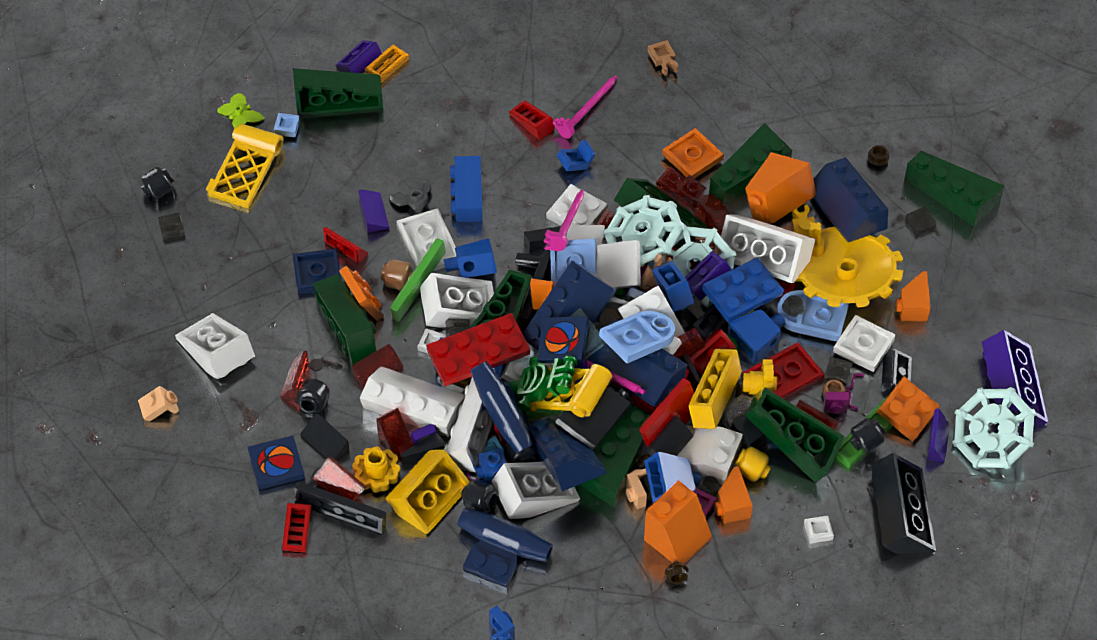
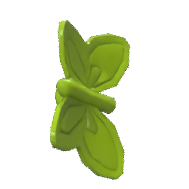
M241 93L233 95L230 103L222 105L217 110L219 114L233 119L234 129L239 127L240 124L246 125L247 122L254 123L264 120V116L261 113L249 110L251 107L246 105V97Z

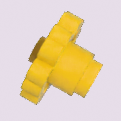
M763 359L761 371H749V373L743 374V392L757 395L764 388L771 392L776 391L777 377H774L773 360Z
M378 446L366 448L363 453L364 455L355 457L352 470L355 474L356 484L360 485L363 490L371 488L375 493L387 491L390 487L389 484L398 482L401 469L398 465L397 455L393 454L390 449L382 451Z

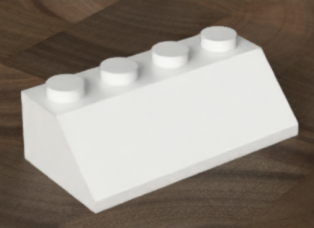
M726 215L721 237L732 251H736L737 256L735 257L734 264L741 266L758 257L773 277L790 283L796 281L810 262L815 243L814 238L742 215Z
M382 366L368 378L360 396L364 409L419 428L433 424L436 432L447 438L450 437L451 428L457 421L458 408L461 404L463 405L465 395Z
M473 377L470 385H467L465 388L463 405L461 404L458 408L457 422L453 424L451 439L444 448L460 470L476 472L475 467L479 465L478 454L483 453L493 424L492 418L479 397Z

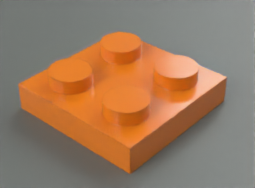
M696 128L662 149V155L690 181L724 159V154Z
M347 266L339 270L359 304L376 321L384 317L380 310L382 304L370 292L372 288L365 279L363 280L356 270L352 272Z
M904 376L876 412L908 439L914 441L932 418L934 410L938 409L940 405Z

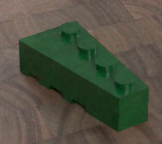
M293 68L297 115L299 116L383 108L380 75Z
M764 123L710 177L709 194L722 208L746 194V186L771 152L791 158L792 149Z
M920 151L907 163L904 178L973 227L1001 202L1005 186L924 151Z
M509 269L494 291V295L489 302L487 301L483 311L472 323L471 328L510 313L513 314L518 324L519 316L530 288L531 275Z
M336 274L313 283L316 301L327 322L330 321L335 337H339L344 354H349L352 369L355 370L378 361L373 335L376 333L375 326L372 321H368L364 308H359V303L354 294H350V288L346 281L343 282L339 275Z
M766 388L754 396L745 414L759 430L815 483L828 474L845 437Z
M635 405L593 451L606 469V474L580 484V486L616 508L619 498L626 488L627 474H630L635 469L638 455H642L646 446L639 428L650 417L648 413Z

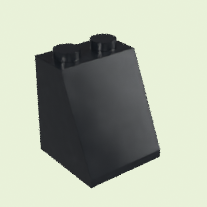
M612 379L590 416L578 417L572 411L564 410L555 421V423L591 450H595L636 402L631 398L632 394L622 387L619 389L614 386Z

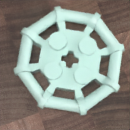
M645 195L642 199L629 205L619 206L608 228L603 231V237L606 239L607 244L616 243V237L622 236V242L640 241V267H643L645 263L654 260L658 253L662 256L671 254V249L680 233L684 231L685 225L681 222L676 210L677 205L673 201L666 202ZM669 215L671 221L664 222L663 218ZM645 227H647V230H645L644 232L639 231V229H644ZM670 232L668 238L664 243L662 239L665 233Z
M685 225L684 231L680 233L675 244L683 238L686 244L676 252L671 249L672 253L669 254L673 257L675 265L684 277L692 271L690 270V261L701 262L712 251L709 247L712 241L722 252L719 256L727 262L732 270L734 269V261L737 256L736 251H732L718 234L717 229L686 227ZM690 236L705 237V243L691 242ZM663 255L664 259L661 263L666 262L667 255ZM692 295L693 304H700L706 307L711 302L708 296L699 301Z
M978 388L977 392L960 409H956L954 412L956 420L955 436L952 441L953 446L957 447L975 469H1010L1011 465L1030 447L1033 448V427L1036 412L1019 397L1014 388ZM988 398L1004 399L1002 405L990 404ZM982 403L983 407L974 416L968 414L977 404ZM1012 403L1021 412L1017 416L1009 410ZM965 420L971 422L969 424L970 435L964 436ZM1021 422H1024L1023 437L1019 436L1017 432ZM999 423L997 427L999 432L997 434L994 432L990 433V426ZM974 441L980 448L978 454L976 455L967 444ZM1016 441L1020 443L1012 452L1007 454L1006 451ZM991 452L1000 454V458H986L987 453Z

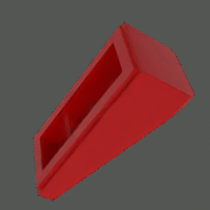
M526 100L509 111L510 116L539 140H542L555 130V126L552 123L553 118Z
M287 503L282 551L306 553L312 514L311 505ZM292 514L305 515V519L292 518ZM291 523L304 524V527H293ZM290 531L303 532V536H295L289 534ZM288 540L302 541V545H290Z

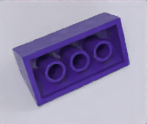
M1005 330L982 341L983 357L987 364V376L990 380L991 388H1014L1019 397L1031 409L1035 410L1034 425L1047 424V414L1031 346ZM1004 398L993 399L995 404L1002 405ZM1012 403L1009 410L1017 416L1021 412ZM1024 422L1019 423V426H1024Z

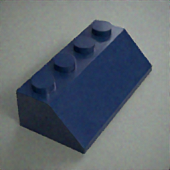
M846 157L825 164L813 178L816 195L813 197L814 201L847 242L888 229V208Z
M571 261L522 333L525 340L539 350L543 318L587 316L589 318V332L616 292V289L585 266Z
M615 319L608 325L618 322V320ZM599 333L584 358L640 385L646 391L644 395L629 389L627 390L653 407L660 404L675 386L686 377L687 364L666 350L660 349L626 363L599 336Z
M551 418L540 419L534 422V424L527 426L532 442L538 450L539 457L562 492L606 474V469L595 453L555 423L556 420Z

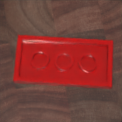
M512 313L426 345L427 352L444 387L472 377L470 370L485 361L492 368L530 355V348Z

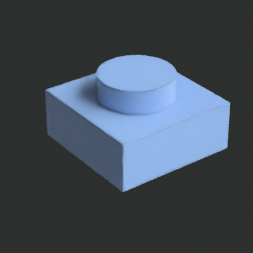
M278 113L274 133L282 136L296 137L300 116Z

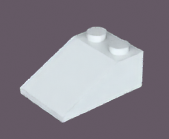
M431 273L420 287L426 326L453 328L472 325L474 320L483 311L487 301L489 302L494 295L492 281Z
M659 286L618 308L623 319L643 311H655L668 316L675 325L674 336L679 338L682 343L673 356L692 347L690 340Z
M214 313L175 335L176 339L197 363L216 379L225 377L230 371L238 366L245 365L248 360L255 357L247 334Z
M685 425L692 432L693 437L677 456L687 458L690 461L692 472L699 473L701 479L723 485L734 468V463L740 453L743 434L723 427L704 429Z
M543 462L504 463L492 479L493 486L509 519L530 518L580 500L575 487L563 492L561 491Z

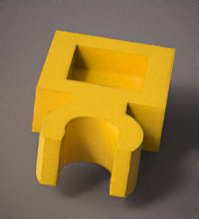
M808 205L804 206V212L802 213L798 212L797 208L792 211L794 218L792 219L793 232L804 236H809V224L811 222L815 223V218L809 217L810 209Z

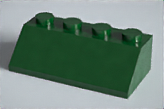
M626 178L614 198V201L620 207L638 201L645 195L666 202L673 201L677 205L676 210L680 220L686 227L712 229L647 179ZM669 215L663 218L664 222L671 221ZM670 232L665 233L663 237L665 240L668 238ZM684 238L675 244L674 247L679 249L686 244Z

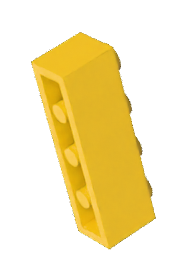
M714 350L688 405L693 428H717L742 373L737 350Z

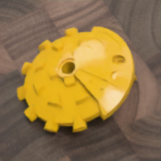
M811 222L809 224V236L807 237L814 238L815 243L810 262L796 279V282H802L806 286L803 291L808 297L813 298L817 295L828 300L827 304L832 307H839L841 303H856V306L859 308L868 306L869 300L878 296L884 299L889 297L893 291L890 288L892 283L901 282L903 270H896L897 263L903 261L902 255L899 250L891 251L887 246L890 240L885 236L879 235L876 238L869 235L847 242L836 227L821 230V223L817 222L815 224Z

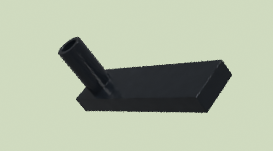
M544 249L542 256L517 253L516 266L535 268L536 272L533 279L550 281V250ZM531 286L519 316L522 332H524L537 313L532 307Z
M316 468L307 484L298 481L295 486V504L311 505L312 510L381 534L386 528L385 511L320 489L328 477L327 471L323 468Z

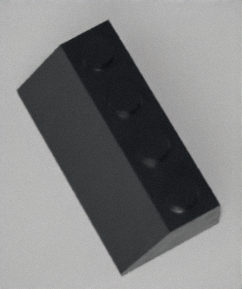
M891 453L872 463V481L875 488V501L878 508V521L881 528L883 547L898 555L935 552L936 547L923 469L895 453Z

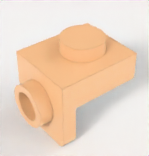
M161 386L138 400L143 418L149 422L166 410L174 414L179 411L176 395Z
M646 468L633 470L630 474H627L626 478L627 498L630 502H634L637 510L646 507L647 494L643 488V485L649 483Z

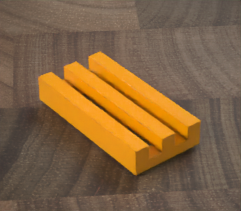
M393 44L365 68V74L380 75L381 83H383L409 60V54ZM384 62V64L375 71V69L378 68Z

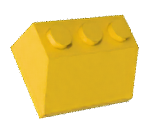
M429 450L385 500L399 517L423 533L428 534L460 499L463 488L470 481L445 450Z

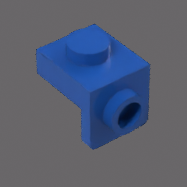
M581 140L577 149H562L557 154V158L566 171L587 170L595 157V152L587 140Z
M500 448L478 454L479 466L475 468L479 480L493 485L494 473H497L502 465L506 463Z
M497 605L490 609L489 622L497 631L492 636V640H513L515 638V626L512 624L513 621L506 611L502 612Z

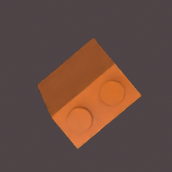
M772 152L745 188L752 219L769 224L775 223L816 195L809 162Z
M679 480L646 510L644 540L672 563L680 562L682 565L686 564L712 539V534L697 494Z

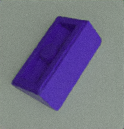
M363 40L335 66L342 72L363 73L365 68L378 58L382 52L377 42Z
M358 190L367 232L371 233L389 229L381 193Z
M712 250L685 278L688 281L691 293L701 301L707 296L702 290L703 284L732 269L725 260Z
M937 408L934 410L927 458L932 461L945 462L950 424L941 410Z

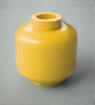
M754 447L743 448L734 465L739 466L742 476L752 482H756L760 477L765 479L771 466L767 465L769 457Z

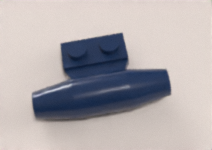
M487 361L472 368L470 372L479 397L501 435L516 453H520L532 446L533 442L526 425L531 421L525 411L518 408L517 403L519 400L509 382H503Z
M464 508L457 525L480 540L472 546L462 566L463 570L505 588L508 587L517 569V556L546 563L551 555L553 544L531 530L496 515Z

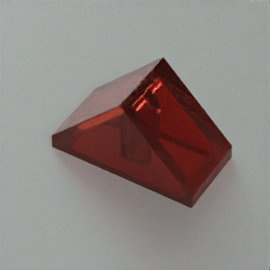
M395 408L376 418L378 437L386 449H390L400 459V454L414 446L399 409Z

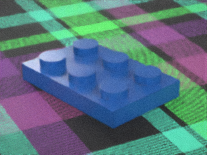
M758 257L704 283L702 286L704 293L727 322L782 296L784 292L783 288Z

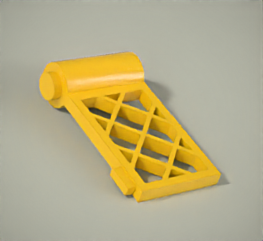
M240 124L239 127H235L232 138L235 140L216 178L210 179L206 191H208L209 197L249 209L274 157L278 156L282 149L283 136ZM237 149L247 153V156L237 160L234 155ZM260 156L267 158L264 163L257 166L253 160ZM250 160L253 167L241 171L239 164ZM236 166L239 173L227 177L226 170ZM256 172L257 179L247 183L244 176ZM242 178L244 185L233 189L230 182ZM226 183L230 189L224 193L216 192L219 186ZM244 190L248 191L249 195L246 200L237 198V193Z
M593 364L590 369L574 368L575 373L572 376L573 381L570 384L571 388L568 394L559 393V396L548 401L553 396L549 391L547 396L541 401L530 403L531 409L529 412H535L536 409L572 411L578 417L590 416L609 384L612 374L608 369L597 364ZM581 377H583L580 382H578L577 384H575V381H577L578 379H580ZM572 396L569 403L564 402L565 399Z

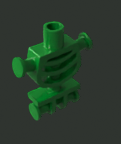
M565 356L563 362L559 358H555L552 371L544 363H539L537 361L538 357L530 358V367L523 369L521 379L509 383L515 395L522 399L517 403L518 408L525 412L530 411V403L541 401L547 396L549 391L554 397L559 396V393L568 394L570 391L568 385L573 381L574 366L577 364L575 357Z

